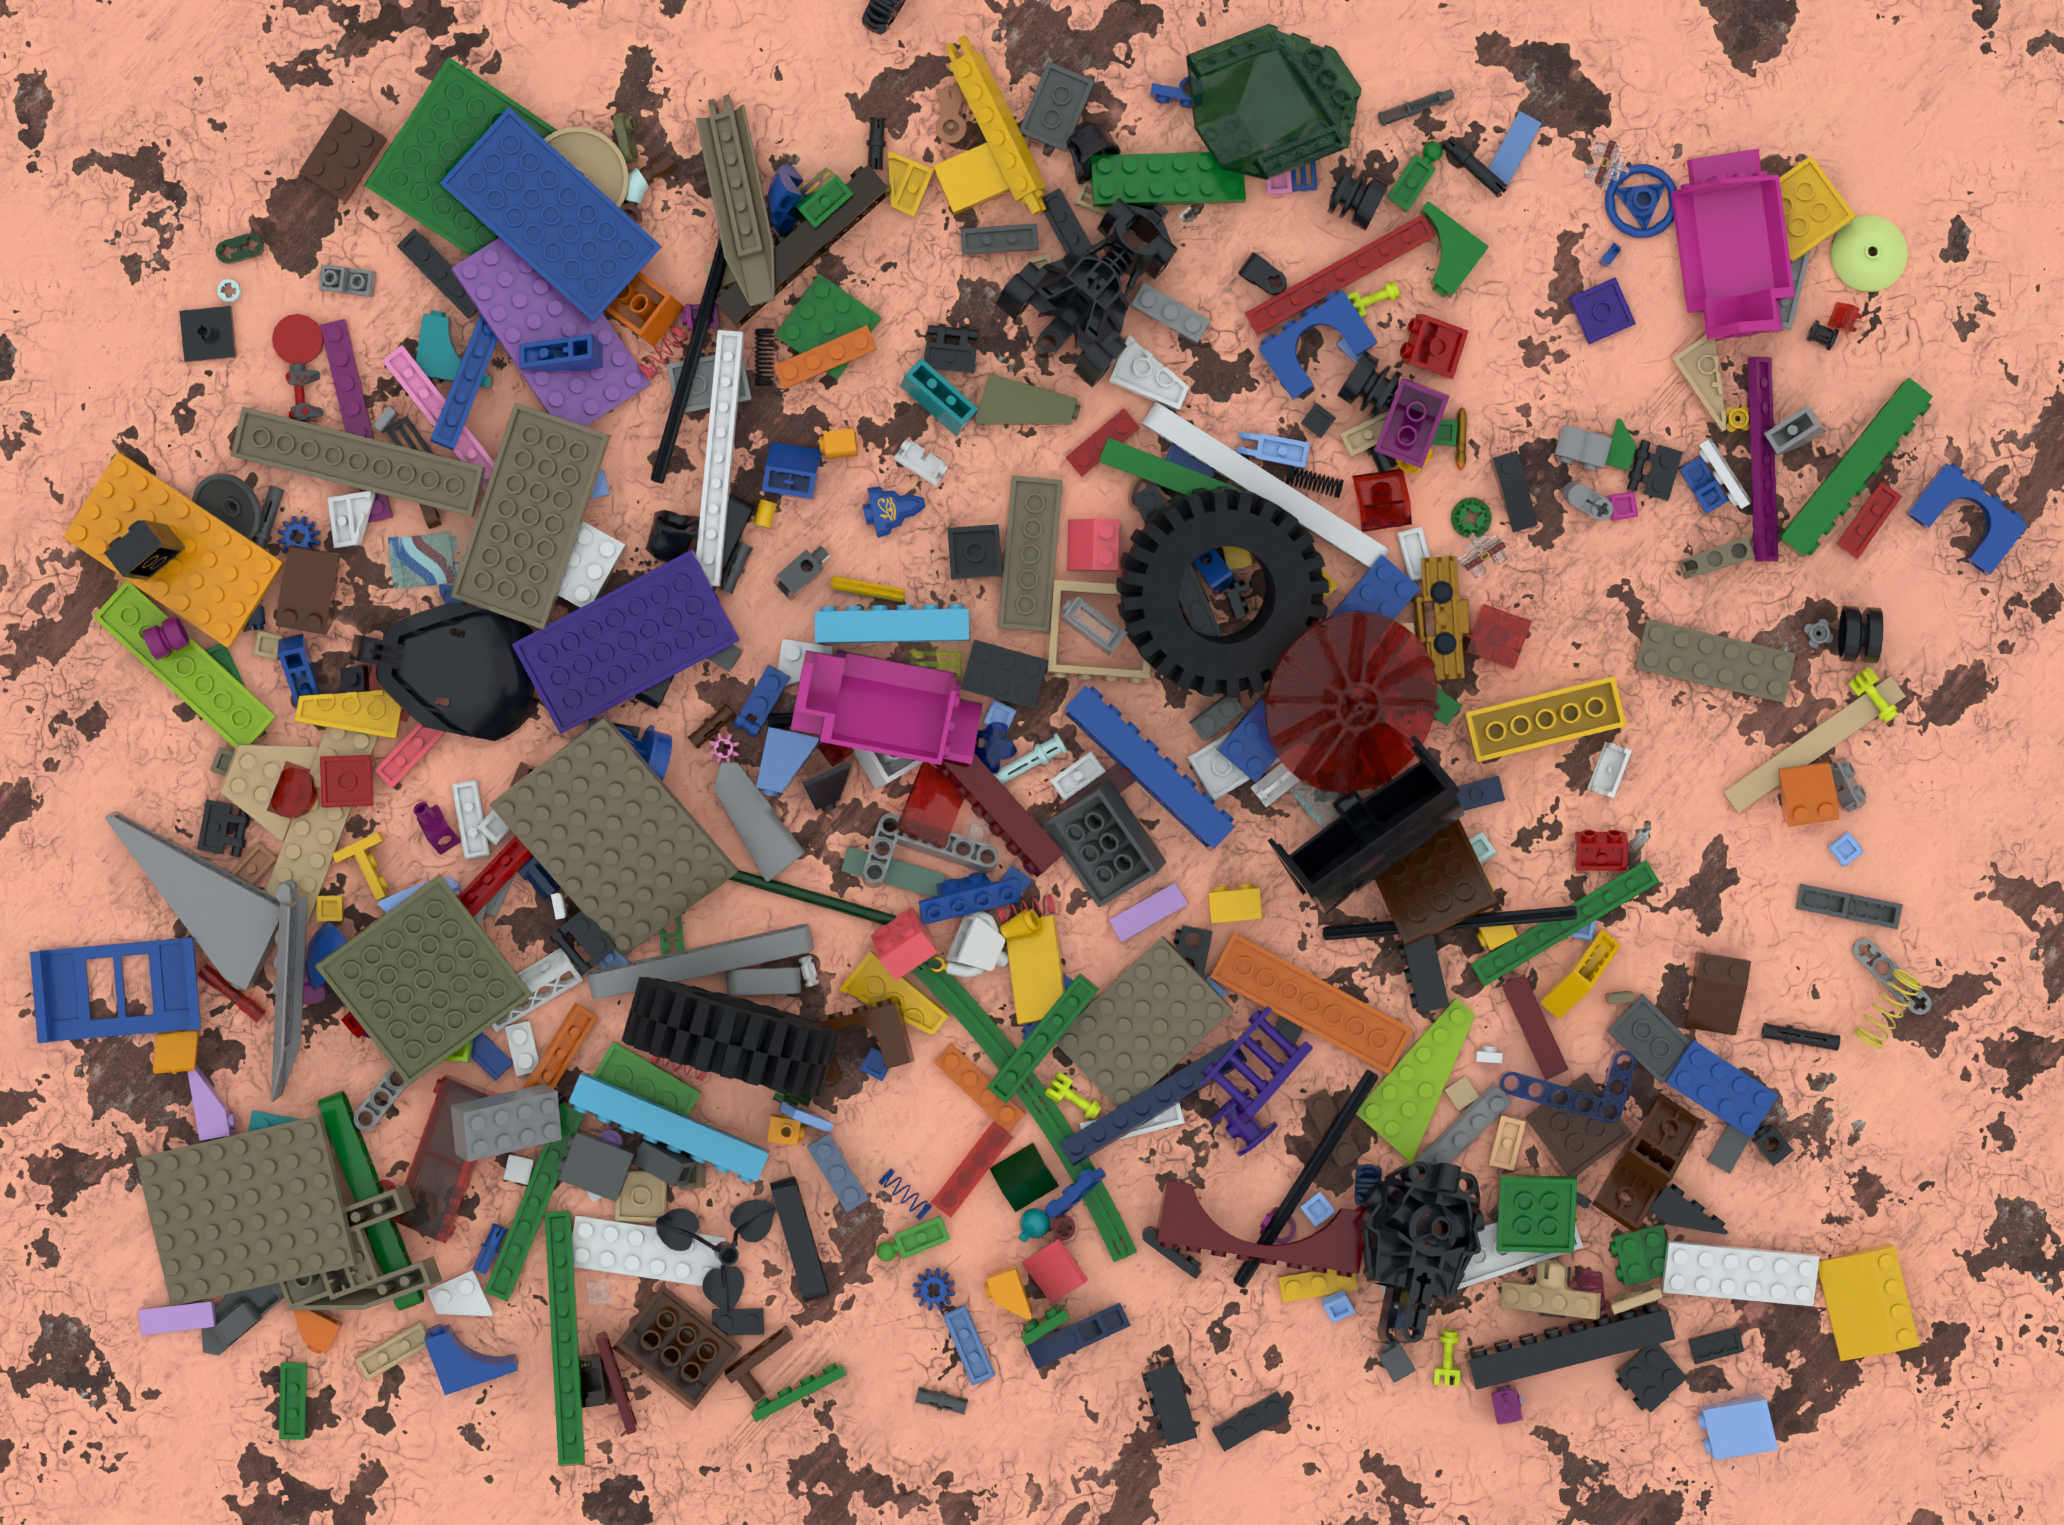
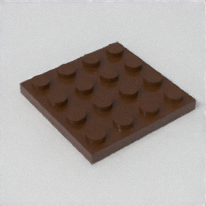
M1460 819L1443 831L1433 835L1432 839L1400 862L1394 863L1389 870L1375 879L1405 947L1499 905Z

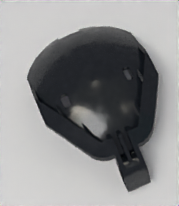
M449 602L393 622L387 627L382 640L354 634L349 659L377 665L376 678L380 687L425 728L496 741L519 729L532 715L540 699L533 698L535 687L512 646L514 642L533 633L531 628L521 621L489 610ZM450 629L464 631V636L450 635ZM436 698L448 699L450 701L449 705L435 704Z

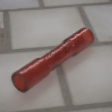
M205 964L197 974L211 987L220 991L235 1003L242 1012L256 1023L265 1015V1009L250 997L245 996L238 989L232 987L209 964Z

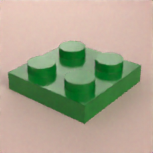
M1056 1304L1044 1312L1045 1317L1037 1321L1036 1318H1033L1023 1325L1021 1339L1026 1346L1070 1319V1313L1065 1305L1059 1307Z

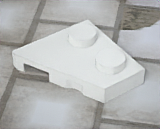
M365 491L328 498L334 548L361 545L376 495L375 492Z
M782 639L778 669L791 677L787 685L800 682L806 650L832 655L833 647Z

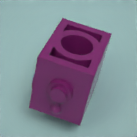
M1511 1385L1498 1387L1496 1388V1393H1491L1498 1425L1524 1420L1521 1407L1523 1406V1400L1517 1389H1511Z

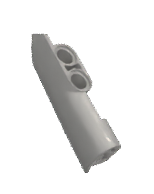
M721 763L714 790L766 882H769L801 857L805 851L775 814L772 806L756 788L738 763Z

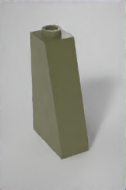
M989 373L975 424L980 426L1070 425L1072 419L1077 420L1081 406L1076 404L1077 398Z

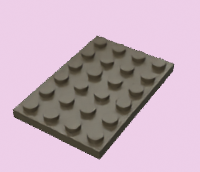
M1162 936L1077 1016L1056 1044L1118 1108L1155 1085L1234 1009L1176 948Z

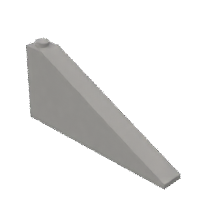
M115 811L107 814L106 821L222 977L230 981V985L238 990H247L253 987L272 950L276 932L279 930V920L276 918L277 907L280 905L279 900L121 813Z

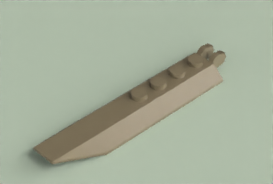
M730 94L723 96L726 112L719 113L717 102L715 99L708 100L711 116L709 118L698 117L696 118L724 258L747 302L752 307L775 300L774 243L745 105H741L734 111Z

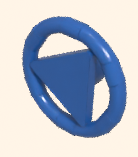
M1636 164L1628 166L1618 172L1607 187L1604 199L1607 215L1612 224L1628 236L1649 238L1659 235L1674 221L1671 192L1677 190L1676 185L1666 172L1653 165ZM1639 173L1648 174L1662 181L1660 184L1618 188L1620 183L1631 175ZM1666 187L1669 199L1668 212L1664 219L1653 227L1647 228L1662 192ZM1615 192L1642 229L1626 224L1619 218L1615 206Z

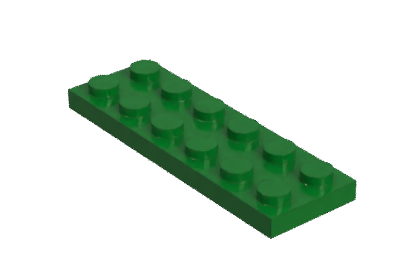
M1242 151L1093 155L1090 159L1093 207H1111L1118 198L1132 206L1245 203L1246 201Z

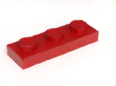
M1122 409L1065 458L1077 473L1083 477L1100 463L1099 459L1107 438L1123 443L1137 432L1140 427L1128 412Z
M1881 481L1836 545L1855 559H1858L1902 496Z

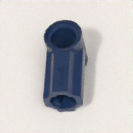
M533 855L517 871L524 880L530 882L544 900L560 888L558 883Z

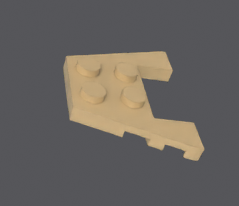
M237 744L219 792L275 837L283 841L291 819L267 810L285 762L288 761L311 770L319 748L310 745Z

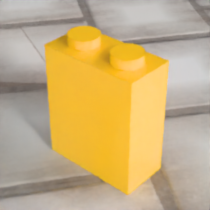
M984 143L933 166L954 215L1010 192V188L988 143Z

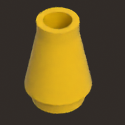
M1024 909L1008 922L1002 924L1000 929L1006 939L1036 932V929L1040 928V920L1034 910Z

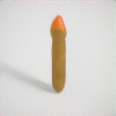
M1463 407L1459 409L1457 414V453L1455 460L1458 470L1464 468L1467 459L1465 453L1467 413Z

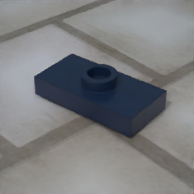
M1499 776L1457 786L1460 792L1456 796L1463 811L1505 800Z

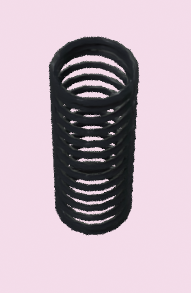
M755 329L754 333L757 337L754 339L758 341L755 342L757 346L754 348L757 349L755 353L758 355L754 356L757 358L754 362L758 364L754 365L757 367L754 371L758 373L754 374L756 376L754 385L773 386L774 381L759 379L774 378V376L759 374H774V372L759 370L774 369V367L758 365H774V362H759L762 360H774V358L758 356L774 355V353H760L761 351H774V349L757 347L774 346V344H760V342H774V340L758 339L774 337V335H761L773 334L774 329Z
M1289 466L1285 484L1289 485L1290 483V486H1292L1296 476L1295 487H1297L1300 479L1299 488H1301L1304 481L1303 489H1306L1309 480L1308 491L1313 483L1312 492H1314L1318 482L1317 493L1322 484L1321 494H1323L1327 484L1325 495L1328 494L1331 486L1330 497L1333 494L1334 488V498L1340 497L1344 480L1340 479L1339 481L1337 478L1334 482V477L1330 480V476L1326 478L1324 474L1321 478V473L1317 476L1316 472L1312 477V471L1308 475V470L1303 475L1304 469H1301L1299 473V467L1295 471L1294 466Z

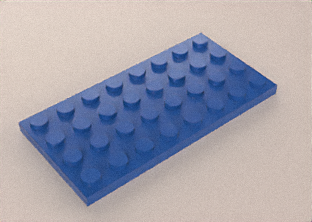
M509 107L440 182V185L592 322L602 314L662 247Z

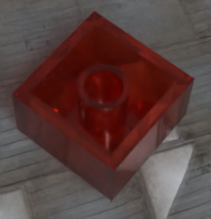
M1482 604L1464 653L1514 670L1532 621Z

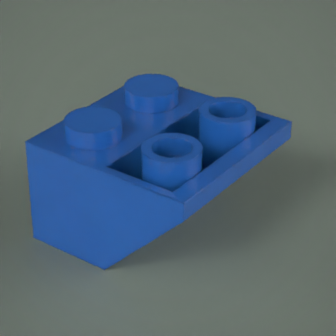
M771 442L762 492L814 500L821 459L820 450Z

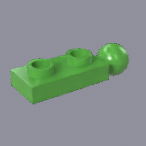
M940 1215L894 1234L896 1242L884 1241L880 1243L876 1253L878 1258L885 1262L893 1260L897 1252H900L904 1259L949 1241L950 1237Z

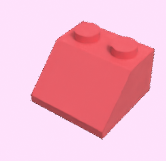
M1069 519L1067 571L1118 572L1119 519Z

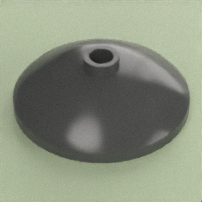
M215 473L204 478L195 488L192 501L250 540L256 536L262 521L261 506L256 494L246 482L232 474Z

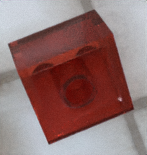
M1402 469L1352 476L1357 513L1362 532L1412 525L1411 502Z

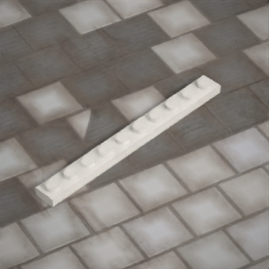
M718 330L696 552V557L711 585L716 587L721 585L745 334L744 332Z

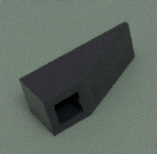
M1673 1183L1670 1187L1665 1185L1659 1190L1649 1209L1671 1226L1724 1235L1728 1233L1723 1228L1726 1224L1714 1214L1711 1218L1703 1213L1704 1206L1694 1199L1691 1202L1687 1201L1682 1197L1685 1192Z

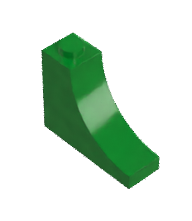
M1427 201L1420 212L1432 224L1440 245L1439 265L1430 283L1433 285L1432 290L1442 298L1445 296L1451 298L1489 246Z

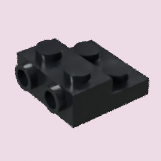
M1659 1344L1641 1348L1615 1370L1619 1375L1616 1381L1625 1391L1630 1388L1636 1395L1632 1400L1642 1411L1647 1408L1649 1412H1652L1669 1397L1672 1391L1688 1379Z

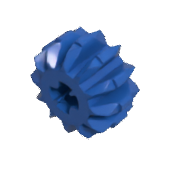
M292 516V525L288 521H283V525L287 528L286 531L278 529V534L284 535V538L277 540L278 544H286L282 549L283 553H288L290 545L314 549L311 546L312 544L320 545L321 541L314 539V536H319L321 531H312L316 523L311 521L307 524L308 518L302 516L300 523L297 516ZM297 531L305 535V538L301 539L302 543L294 540V535L297 536Z
M938 1267L935 1270V1275H932L931 1269L927 1268V1278L919 1273L917 1278L922 1283H913L914 1288L921 1289L913 1293V1297H923L918 1303L920 1307L926 1301L929 1302L928 1311H932L933 1303H936L939 1311L942 1310L941 1301L950 1305L951 1301L945 1295L955 1296L956 1293L954 1290L947 1289L954 1286L955 1281L945 1282L950 1274L946 1272L940 1277L941 1269ZM932 1283L934 1286L937 1283L940 1293L938 1295L935 1292L934 1295L929 1294V1284Z

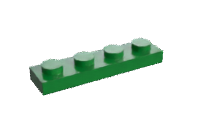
M836 1362L822 1369L823 1374L817 1377L811 1374L799 1381L801 1385L794 1389L791 1386L785 1387L777 1392L778 1397L770 1401L768 1397L754 1404L755 1409L751 1412L755 1422L846 1376L847 1370L842 1363L837 1366Z

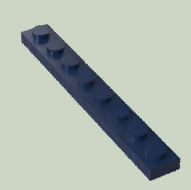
M1234 1038L1060 1142L1059 1145L1071 1165H1077L1213 1083V1079L1203 1086L1199 1083L1205 1076L1202 1071L1212 1061L1216 1064L1235 1042ZM1238 1048L1234 1054L1246 1063L1247 1058L1241 1049ZM1227 1061L1219 1071L1226 1075L1235 1068Z

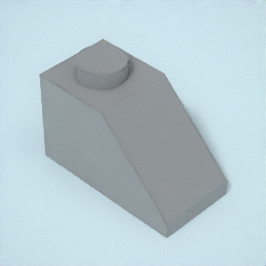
M1807 405L1764 434L1777 455L1808 444L1825 433L1826 429L1814 410Z

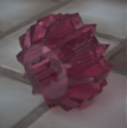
M1593 1270L1580 1272L1577 1276L1578 1290L1601 1293L1600 1311H1604L1606 1305L1603 1274L1600 1271Z

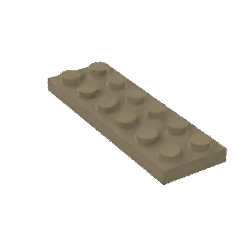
M1012 475L998 628L1049 633L1063 480Z
M1646 619L1634 669L1785 703L1796 653Z

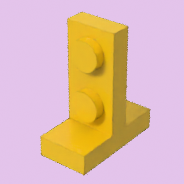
M382 832L370 835L332 854L335 863L343 862L353 856L356 857L376 901L389 896L387 890L390 889L384 876L380 877L376 867L379 864L375 855L368 852V849L385 842Z

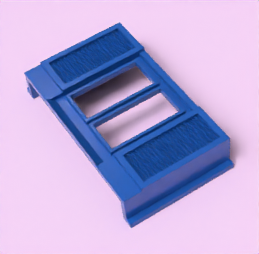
M193 937L30 952L38 1043L201 1029ZM149 954L154 1015L127 1017L122 956ZM113 957L118 1018L91 1020L86 959Z

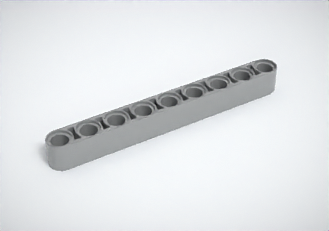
M801 924L593 970L587 973L592 999H601L635 991L639 977L659 978L669 982H678L808 953L814 950L809 924Z

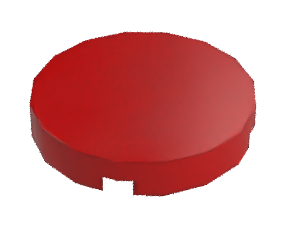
M301 314L288 315L280 320L274 328L272 335L275 352L281 359L290 364H306L313 361L322 351L324 343L318 323L309 316Z

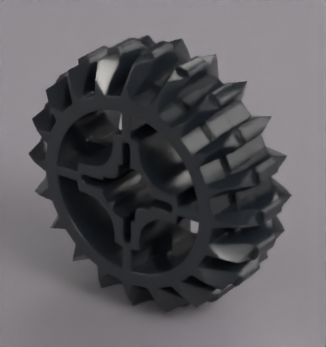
M870 0L863 14V25L873 33L876 32L879 35L885 33L894 22L906 0Z

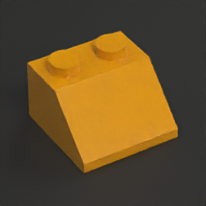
M1015 1264L987 1274V1281L983 1285L988 1299L993 1298L996 1305L1027 1320L1031 1319L1033 1312L1017 1265Z

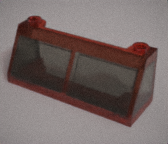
M446 1074L442 1079L438 1078L433 1093L437 1095L404 1184L408 1185L416 1208L392 1217V1221L443 1243H447L453 1238L456 1229L453 1223L458 1221V1214L478 1160L467 1162L455 1154L451 1105L500 1094Z

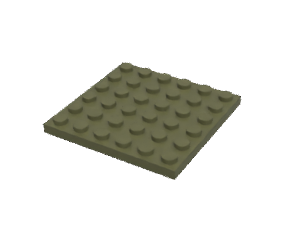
M441 874L435 876L315 964V968L408 1086L533 995Z

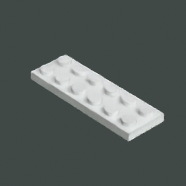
M575 1215L573 1228L574 1267L702 1286L703 1279L708 1271L715 1268L721 1269L722 1263L716 1258L714 1251L696 1239H692L689 1249L675 1251L662 1242L657 1234L656 1226ZM695 1233L713 1245L727 1241V1237Z
M1667 1240L1661 1291L1673 1294L1813 1306L1820 1256L1809 1253Z

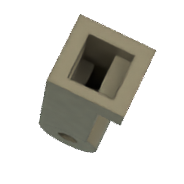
M1747 535L1678 562L1685 580L1755 558Z

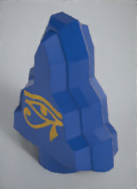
M881 487L867 488L869 503L863 504L866 524L874 525L877 538L889 535L893 528L902 525L905 518L915 516L925 508L924 498L911 494L900 496L894 490L883 491Z

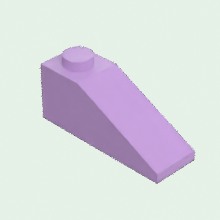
M196 1064L195 1070L187 1072L199 1140L214 1139L234 1134L233 1129L237 1128L235 1115L230 1113V1108Z

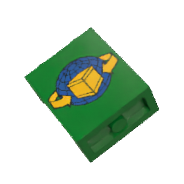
M826 167L800 190L803 196L793 207L816 228L850 198L853 193L838 175Z

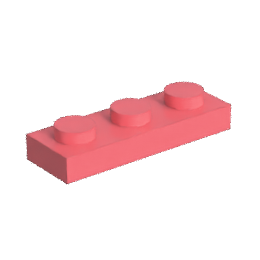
M418 723L374 771L391 788H394L446 732L425 728Z

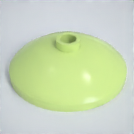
M1873 215L1857 217L1837 232L1831 246V262L1836 275L1850 288L1862 292H1876L1892 285L1902 275L1908 258L1905 238L1897 226L1885 218ZM1870 247L1876 249L1875 256H1870L1868 254V249Z

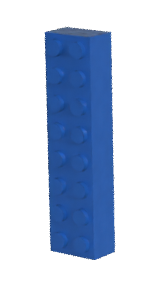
M1085 686L1062 712L1116 763L1121 765L1122 769L1128 768L1131 770L1130 776L1134 777L1140 786L1209 851L1215 849L1235 827L1231 823L1234 819L1225 810L1219 812L1213 806L1215 801L1207 793L1203 792L1200 794L1194 788L1197 784L1188 775L1185 774L1182 777L1176 771L1178 766L1169 757L1163 759L1157 753L1159 748L1151 740L1144 741L1138 735L1141 731L1132 722L1129 721L1126 724L1120 718L1122 713L1114 705L1110 704L1107 706L1101 700L1103 695L1095 687L1092 686L1089 689Z

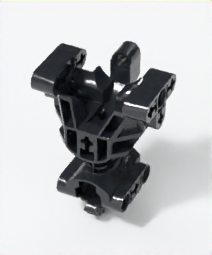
M1118 198L1106 212L1097 228V231L1105 239L1087 249V252L1081 256L1069 253L1064 258L1048 263L1040 269L1030 261L1019 274L1016 273L1005 285L996 305L1014 321L1021 316L1029 304L1039 312V317L1054 316L1055 318L1041 332L1035 343L1036 353L1042 358H1050L1074 334V348L1077 349L1079 346L1085 353L1080 358L1073 372L1093 388L1127 348V345L1118 336L1121 334L1125 314L1128 310L1129 302L1126 298L1130 290H1133L1138 277L1142 276L1145 272L1155 280L1167 267L1178 249L1172 244L1163 221L1169 211L1161 204L1155 206L1153 210L1128 205ZM1129 230H1133L1148 245H1142L1138 250H1135L1124 241L1123 237ZM1104 248L1105 256H1103L1101 259L1095 257H1087L1088 255L1092 256L1093 254L1097 253L1098 251ZM1127 274L1131 276L1126 285L1125 294H1123L1120 277ZM1048 339L1052 341L1054 347L1051 349L1045 348L1042 345V340Z

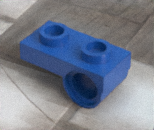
M1193 76L1183 78L1179 88L1152 83L1150 97H1154V101L1158 103L1169 104L1170 101L1180 102L1179 106L1194 109L1195 105L1200 106L1202 84L1199 79ZM1188 83H1192L1197 87V93L1192 96L1186 95L1183 87Z

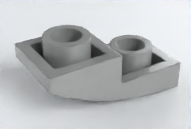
M322 265L319 290L373 297L377 272Z

